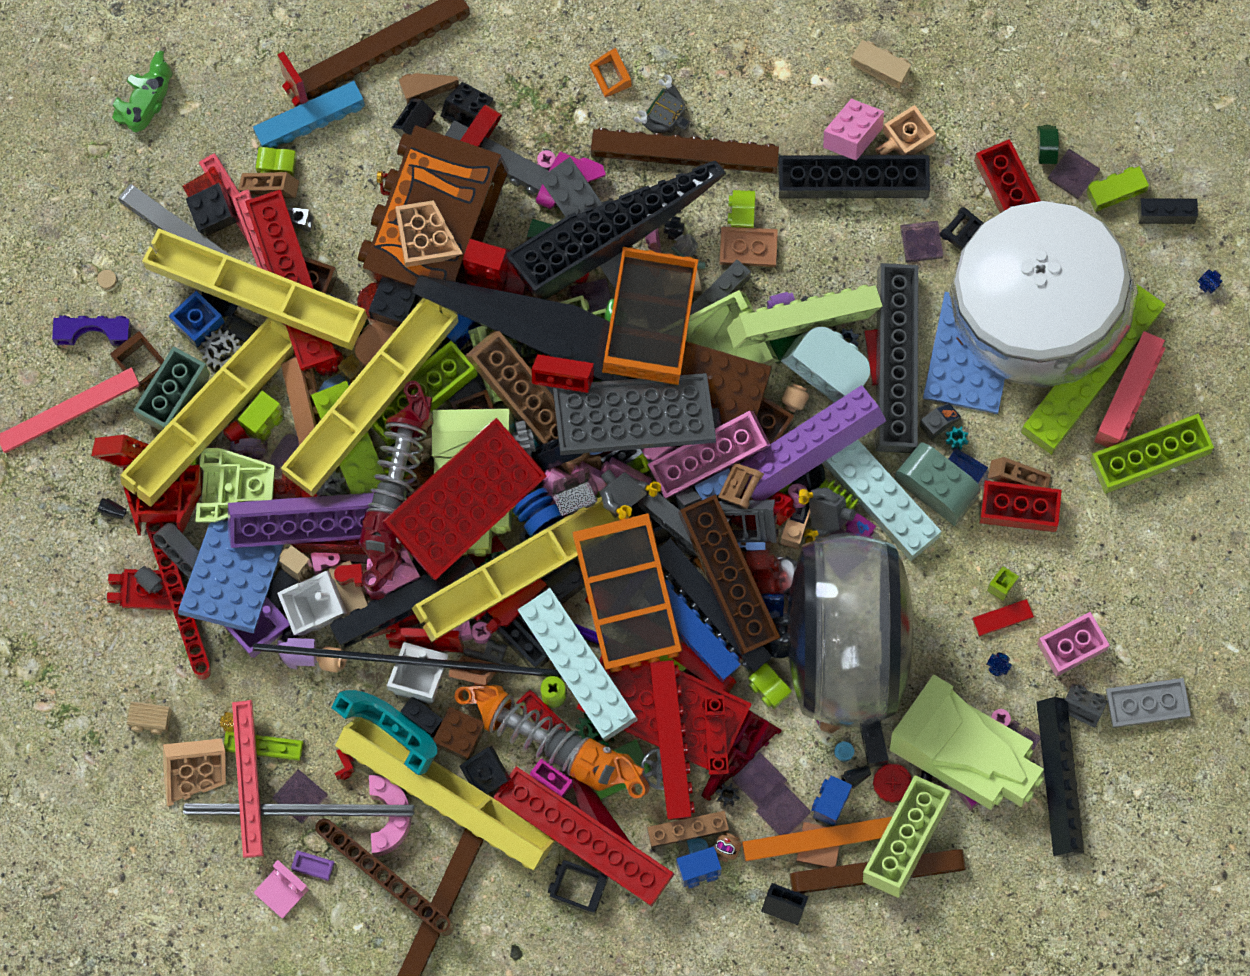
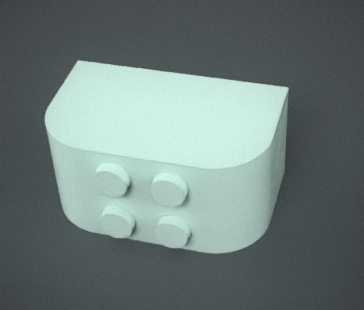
M816 327L799 335L781 359V362L834 403L859 386H863L870 374L869 362L858 351L859 349L854 344L846 342L840 333L826 327Z

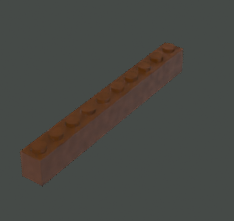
M438 0L299 73L304 84L307 99H315L328 89L333 90L338 84L352 80L359 73L367 72L372 66L384 63L387 58L401 54L404 49L418 45L421 40L433 37L436 32L450 28L455 22L464 21L470 15L469 6L465 0Z
M593 129L591 157L695 167L716 160L723 169L777 174L779 146L770 143L758 145L755 142L738 143L736 140H728L726 142L716 138L705 140L695 136L683 138L680 135L664 136L661 133L651 135L641 131L630 133L625 130Z

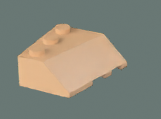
M434 200L395 207L405 267L441 262L463 254Z
M222 738L163 744L164 784L167 806H171L175 801L183 798L184 800L189 799L195 793L201 791L204 793L226 784L225 748Z

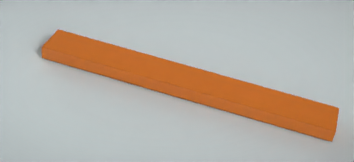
M892 817L742 841L745 862L881 839Z

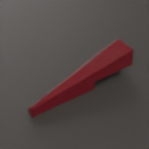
M749 710L728 755L729 774L711 775L701 796L710 801L711 796L716 790L722 789V784L730 777H735L756 757L755 753L763 746L766 747L769 744L768 741L775 734L779 735L782 730Z
M570 776L580 810L631 843L592 788Z

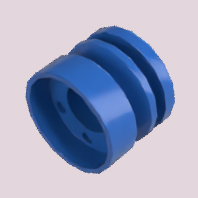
M541 488L528 494L513 508L515 516H519V522L527 521L524 529L530 537L564 518V513L557 504L550 505L553 498L548 496L549 492L546 488Z

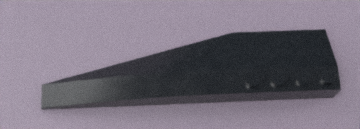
M715 160L693 168L692 172L677 174L676 178L668 181L665 179L658 181V184L652 187L648 185L623 194L617 200L602 202L603 205L595 208L591 206L584 209L585 212L577 215L576 213L570 214L508 252L507 258L532 296L546 300L623 251V247L629 248L663 225L726 175V172Z
M423 275L419 276L412 293L490 330L500 331L503 336L546 356L594 363V378L601 382L628 379L627 376L602 372L610 321L578 306ZM613 333L610 357L636 361L645 339Z

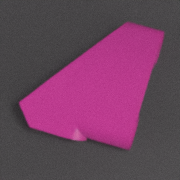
M562 151L559 152L549 171L571 157L588 183L606 176L603 165L588 158L577 159ZM542 184L536 198V203L552 209L556 202Z

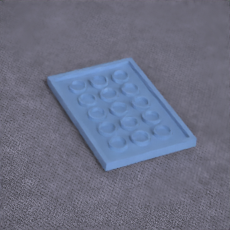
M945 292L923 399L998 414L1005 378L984 366L964 338L957 294ZM963 318L964 326L966 328L965 318ZM968 323V327L971 328L973 335L978 340L977 346L980 349H986L989 346L992 349L996 350L999 354H1006L1005 352L996 348L992 344L978 337L976 332ZM956 337H958L961 340L963 345H961V343L956 339Z
M221 520L209 523L178 614L254 633L284 544L231 548L228 537V521Z

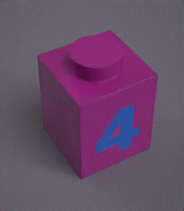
M858 513L852 521L848 520L845 524L847 527L845 533L863 546H865L876 530V525Z

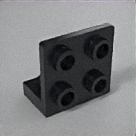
M461 82L445 99L440 116L452 123L455 120L469 128L484 105L489 106L493 102V97L469 84Z

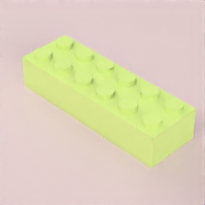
M918 776L913 777L863 871L864 883L900 898L950 802V790Z

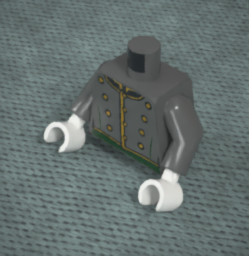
M664 75L667 82L664 83L662 79H659V84L666 86V89L663 88L646 112L643 110L637 111L641 119L634 117V121L636 123L642 122V125L652 133H672L676 126L686 131L691 121L683 117L686 108L685 102L674 84H671V76Z

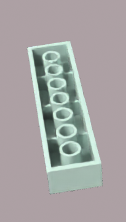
M856 440L822 462L850 494H853L852 497L855 500L859 499L858 503L910 561L940 537L941 530L859 440Z
M550 588L518 609L605 742L638 720Z

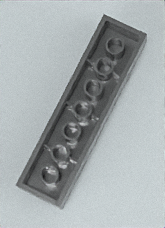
M571 157L539 178L565 217L573 213L577 215L585 212L584 209L591 206L595 208L603 205ZM622 252L600 265L615 289ZM625 263L621 292L640 295L657 283L647 267ZM623 299V301H624L626 304L629 303L630 301H632V300Z

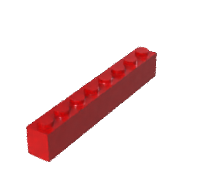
M674 660L650 662L667 820L691 818V813H695L694 802L689 800V794L692 793V783L687 782L690 766L689 762H685L684 756L688 754L687 742L683 743L682 735H686L685 723L680 721V715H684L682 703H678V696H681L680 684H676L679 669L678 665H674Z

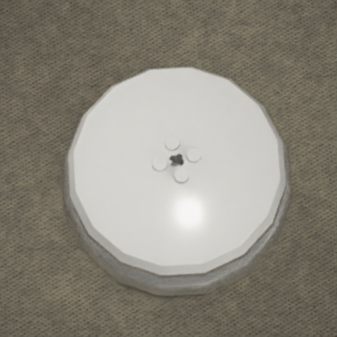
M1040 201L1010 207L979 227L958 256L949 297L955 328L977 361L1010 382L1048 387L1078 381L1107 363L1130 332L1138 298V289L1130 255L1105 223L1076 206Z

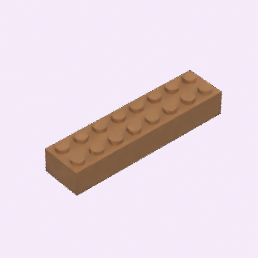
M492 331L465 357L507 408L510 409L519 422L525 421L526 430L531 429L533 439L539 446L557 439L558 430L553 395L545 386L532 384V370L500 331ZM566 463L557 466L563 472H569Z

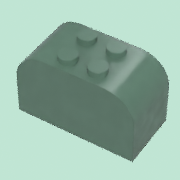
M173 346L133 409L136 417L162 431L208 382L210 372L207 365Z
M920 443L896 471L894 479L953 526H956L975 503L981 491L979 485L971 476L926 443Z

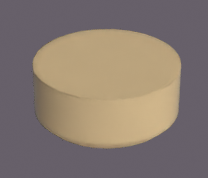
M103 270L98 274L97 281L101 288L109 290L116 285L117 278L113 271Z

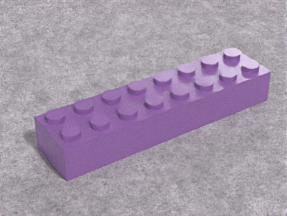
M862 385L771 443L770 447L742 462L740 465L764 473L751 498L753 500L769 498L886 422L879 406ZM751 475L746 483L745 489H747L748 484L752 478Z
M374 493L228 503V537L230 547L239 548L360 539L366 510L370 509L368 504L372 503Z

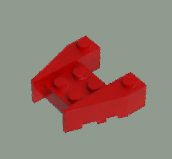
M189 465L180 475V481H175L151 507L137 497V492L133 494L123 486L138 536H141L142 522H176L178 530L183 534L202 494L203 476L200 465Z

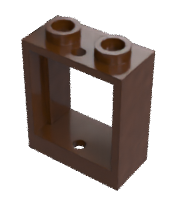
M140 331L110 353L112 360L122 372L127 370L122 361L142 345H144L160 366L164 362V359ZM160 366L140 381L141 386L136 388L140 393L147 389Z

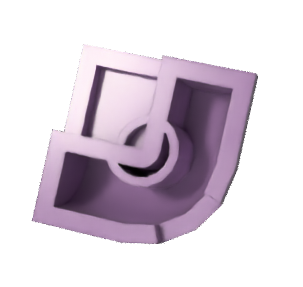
M288 638V641L284 643L278 640L277 645L316 648L315 639ZM279 653L284 664L292 669L297 670L298 666H315V663H317V656Z

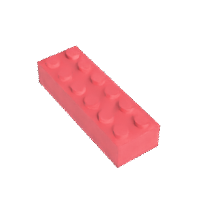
M1143 331L1094 442L1107 448L1124 442L1136 415L1135 413L1138 411L1151 382L1150 380H1152L1166 347H1163L1164 339Z

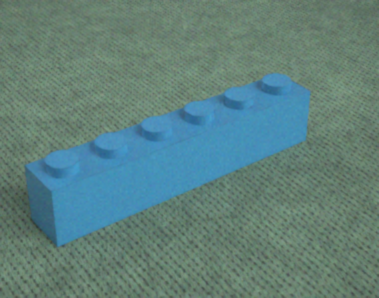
M352 81L253 126L254 133L261 147L276 149L283 143L292 142L298 136L308 135L318 127L323 128L327 126L331 121L341 120L351 112L356 113L365 106L364 99L355 81Z

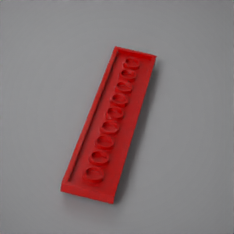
M281 189L245 201L267 270L314 289ZM286 325L301 371L337 360L332 342Z
M516 766L509 775L511 780L500 787L493 797L495 800L652 907L675 875L672 871Z

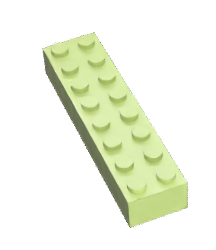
M866 284L859 286L856 290L848 288L838 294L830 292L820 298L812 296L807 301L794 300L789 305L780 303L771 309L762 307L753 313L744 311L739 314L738 318L732 320L727 330L733 348L736 349L764 341L767 342L802 334L816 327L828 328L868 319L883 306L876 285L868 287Z

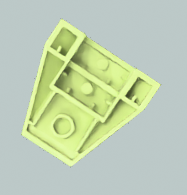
M205 448L200 459V467L204 471L202 503H197L196 523H215L227 519L228 503L273 500L274 465L221 448Z

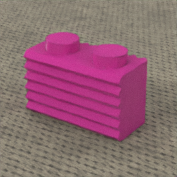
M540 759L530 772V776L563 798L572 788V779L562 775V772L559 773V770L553 768V765L550 766L543 759Z

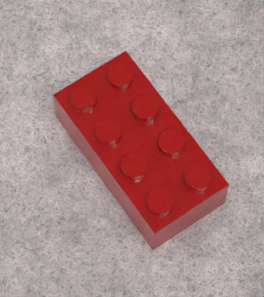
M1010 139L976 153L974 162L1000 213L1013 206L1041 201Z
M469 239L463 257L467 284L504 291L509 270L506 249Z
M985 480L982 490L979 523L1056 533L1059 524L1062 489Z

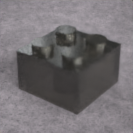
M589 468L553 482L552 496L561 516L566 514L572 515L578 509L592 507L598 502V487Z

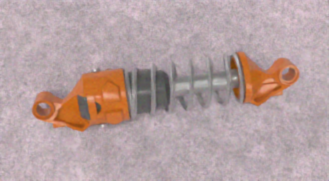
M475 683L474 685L460 687L456 690L455 699L459 704L476 703L478 705L485 730L490 733L497 731V736L499 737L507 726L515 730L510 738L511 744L516 741L520 733L528 737L523 745L524 751L529 748L532 740L541 744L536 752V758L540 757L544 751L545 755L550 758L549 765L556 763L562 767V772L568 770V775L599 792L624 783L629 795L633 798H641L648 794L650 786L643 776L645 769L636 765L628 754L617 753L589 737L583 739L579 737L576 730L566 732L565 724L563 723L556 725L552 729L553 721L550 716L543 718L539 722V710L535 709L527 714V707L524 702L514 707L513 696L507 694L502 686ZM464 690L469 693L468 700L463 698ZM520 706L524 707L522 716L514 713ZM533 713L537 714L535 723L527 720ZM546 720L550 721L548 730L540 727ZM636 784L642 786L643 791L641 794L636 792Z

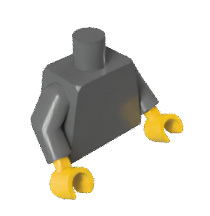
M610 469L601 475L607 484L606 487L600 490L603 506L611 512L614 519L618 516L621 520L625 519L626 515L630 517L632 512L631 506L647 495V491H649V495L655 497L657 492L661 491V484L659 482H652L649 485V483L635 479L625 472L617 478Z
M816 488L811 490V492H808L806 489L799 491V503L804 505L809 502L812 527L816 529V531L812 529L805 530L804 537L811 536L806 538V543L815 541L816 536L822 537L841 529L847 520L852 521L855 517V510L846 507L845 497L836 494L829 488Z

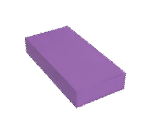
M297 850L291 870L329 881L335 862Z

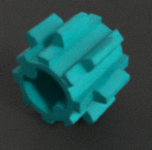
M952 426V431L946 432L948 439L945 443L952 446L951 450L954 448L962 450V445L968 444L966 437H968L969 433L963 432L962 426L959 429ZM956 436L961 437L958 441H955L953 438Z

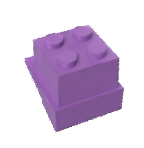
M266 597L254 633L224 627L250 657L255 658L261 651H253V643L271 644L283 634V630L289 627L290 624Z

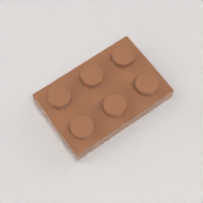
M721 227L719 265H732L738 259L744 266L776 267L778 229Z

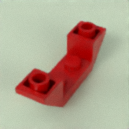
M724 695L704 696L709 775L729 774Z

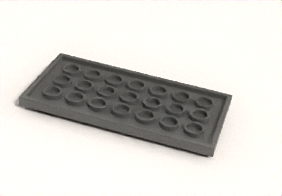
M707 373L680 375L678 385L645 379L592 382L588 393L553 387L560 455L716 443Z

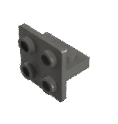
M1072 684L1065 698L1068 704L1069 716L1094 728L1108 702L1103 695L1092 693L1079 684Z

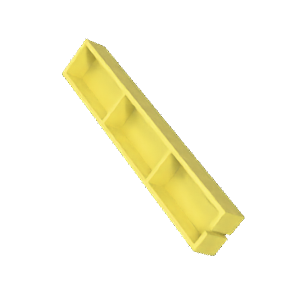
M159 228L151 242L153 248L149 246L142 260L145 268L149 271L349 350L353 349L367 319L366 311L363 308Z
M422 298L281 467L282 473L313 497L456 326L458 315Z
M268 318L120 475L121 485L133 494L137 492V497L151 507L282 367L281 364L287 362L295 353L286 326L279 321Z
M602 497L417 603L412 610L420 623L425 622L423 628L431 642L578 557L572 532L621 519H619V516L614 519L611 512L604 508ZM617 533L580 541L582 553L587 552Z
M361 717L353 719L343 728L335 744L343 753L351 755L360 764L370 767L376 774L386 777L392 784L402 787L408 794L416 796L424 804L437 809L443 816H448L459 826L472 831L475 836L483 838L492 847L499 848L508 857L518 860L526 868L535 870L548 856L555 843V840L499 801L435 761L432 762L426 773L418 776L404 765L410 751L379 726Z

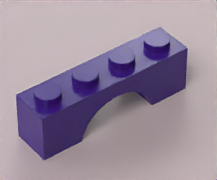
M62 315L59 318H53L52 340L55 345H75L77 339L84 333L97 331L106 335L112 346H120L131 338L132 324L130 319L125 316H116L115 318H108L106 316H97V318L78 316V318H70L69 316Z

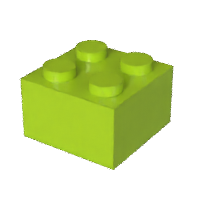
M262 390L238 418V421L250 437L261 443L269 438L275 425L278 426L282 422L284 413L280 403Z

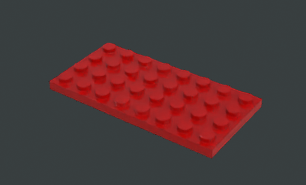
M494 418L382 522L431 578L436 580L547 476L497 418Z
M609 638L605 647L609 661L642 654V652ZM601 655L599 662L605 670L603 658ZM642 661L641 666L630 668L629 665L622 666V670L611 673L610 669L605 670L638 719L622 731L659 747L649 661ZM679 670L676 684H680L681 696H678V703H682L684 715H680V721L685 723L686 735H682L683 743L687 742L688 754L684 755L685 760L708 770L704 696L724 695L728 755L752 703ZM579 703L576 709L586 713Z

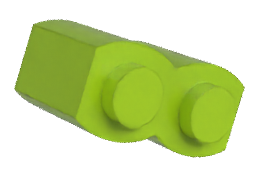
M259 147L255 169L257 173L287 172L294 176L297 154L294 150Z
M733 190V195H729L728 207H732V213H728L727 224H731V227L754 228L755 191Z
M767 663L748 678L749 688L755 694L758 692L763 697L761 700L768 708L770 706L773 709L777 708L792 695L791 689Z

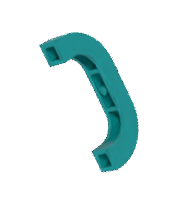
M345 690L338 693L331 707L334 711L345 719L361 717L375 723L410 751L404 763L405 766L418 776L428 771L437 754L436 743L428 733L401 714L392 705L374 695L357 690Z

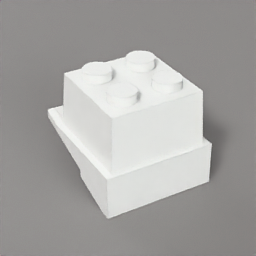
M329 571L322 572L278 592L294 635H306L311 631H318L332 623L335 619L347 614L335 581L331 579Z
M406 642L403 643L399 656L447 660L449 656L445 653ZM396 663L387 684L388 690L393 691L395 695L409 699L414 697L420 702L432 705L444 668Z

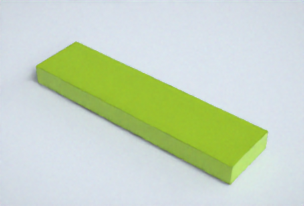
M226 731L225 752L236 753L234 732ZM255 735L257 756L301 761L303 741Z

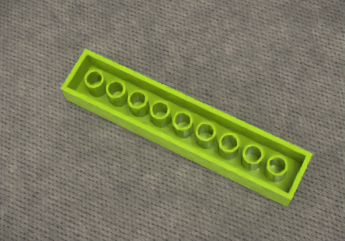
M1134 283L1128 291L1131 312L1125 338L1106 364L1076 381L1074 375H1071L1075 370L1084 371L1087 369V361L1096 357L1102 344L1109 341L1110 329L1119 327L1121 320L1118 317L1102 337L1084 347L1062 375V377L1066 376L1065 384L1055 385L1023 425L1021 433L1051 455L1138 345L1143 331L1148 332L1164 311L1166 304L1137 283Z

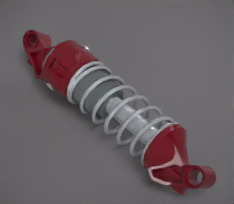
M409 381L404 387L409 405L386 420L385 427L390 432H385L384 435L395 439V446L380 447L382 451L393 454L391 462L386 460H379L377 462L381 466L388 467L389 473L388 476L374 475L377 480L382 482L378 484L377 489H371L372 493H374L372 503L368 504L370 509L366 510L359 545L370 558L373 566L362 575L361 581L372 592L379 591L387 580L393 581L394 572L403 561L401 557L402 543L382 521L400 506L408 496L414 493L412 487L407 483L417 479L416 474L410 470L420 465V461L414 455L422 452L423 447L417 441L427 436V431L433 424L430 410L433 399L432 397H426L424 389L416 381ZM418 389L415 395H411L412 390ZM411 442L419 447L418 451H409ZM408 457L414 459L416 464L406 466ZM407 471L412 474L413 478L403 480L404 472ZM376 577L375 583L369 585V580Z

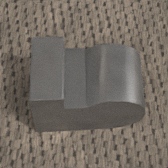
M287 208L293 227L311 232L314 220L313 214L307 209Z

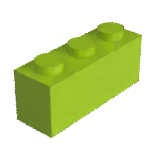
M1140 166L1136 168L1129 167L1121 174L1117 175L1114 173L1103 181H1093L1089 184L1086 194L1094 211L1097 212L1146 193L1149 184Z

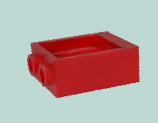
M125 434L98 437L94 440L91 456L123 468V466H129L149 444Z

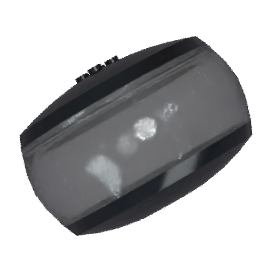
M855 533L834 534L802 545L792 579L788 611L783 614V626H787V633L783 634V646H787L792 681L802 714L814 720L843 727L868 725L896 715L909 678L913 645V614L909 581L896 546L884 540Z

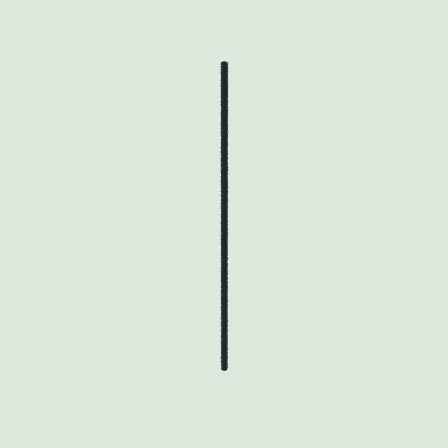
M253 643V651L562 678L558 670Z

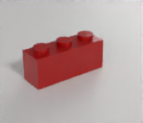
M537 355L531 369L532 384L588 393L594 379V363Z

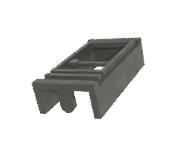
M749 500L750 505L748 509L726 501H719L725 516L742 515L743 530H732L737 542L772 541V543H777L779 530L776 529L777 516L774 515L775 500ZM745 515H755L757 530H747Z

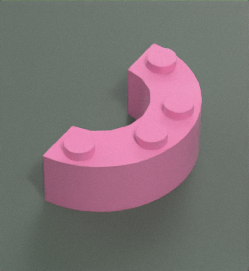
M369 775L371 799L380 800L386 805H409L404 792L398 785L392 784L385 777ZM389 817V821L379 832L371 833V848L374 857L386 855L402 844L410 830L411 817Z

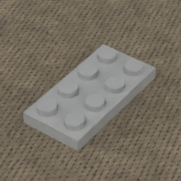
M1184 678L1106 689L1112 728L1189 718L1191 716Z

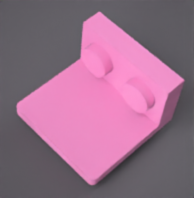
M277 860L273 865L274 870L254 891V894L278 916L284 918L309 891V888Z

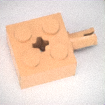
M914 105L884 124L883 133L888 141L876 147L875 151L877 154L880 153V155H887L893 150L897 151L899 155H915L935 142L936 133Z

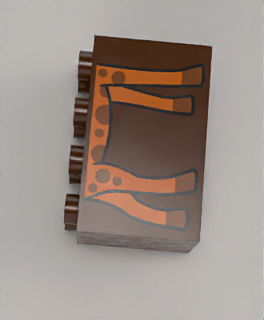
M415 125L412 135L404 133L401 137L397 149V155L403 156L399 170L391 168L386 177L384 190L389 191L390 194L386 205L378 204L373 212L371 226L377 227L373 241L366 239L363 241L358 254V261L364 263L363 269L373 282L380 283L382 277L415 287L419 276L423 275L467 284L463 257L469 239L483 242L509 170L501 154ZM434 200L463 254L441 262L405 267L395 207Z

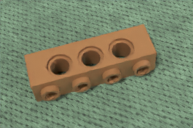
M725 811L647 827L651 848L729 831Z

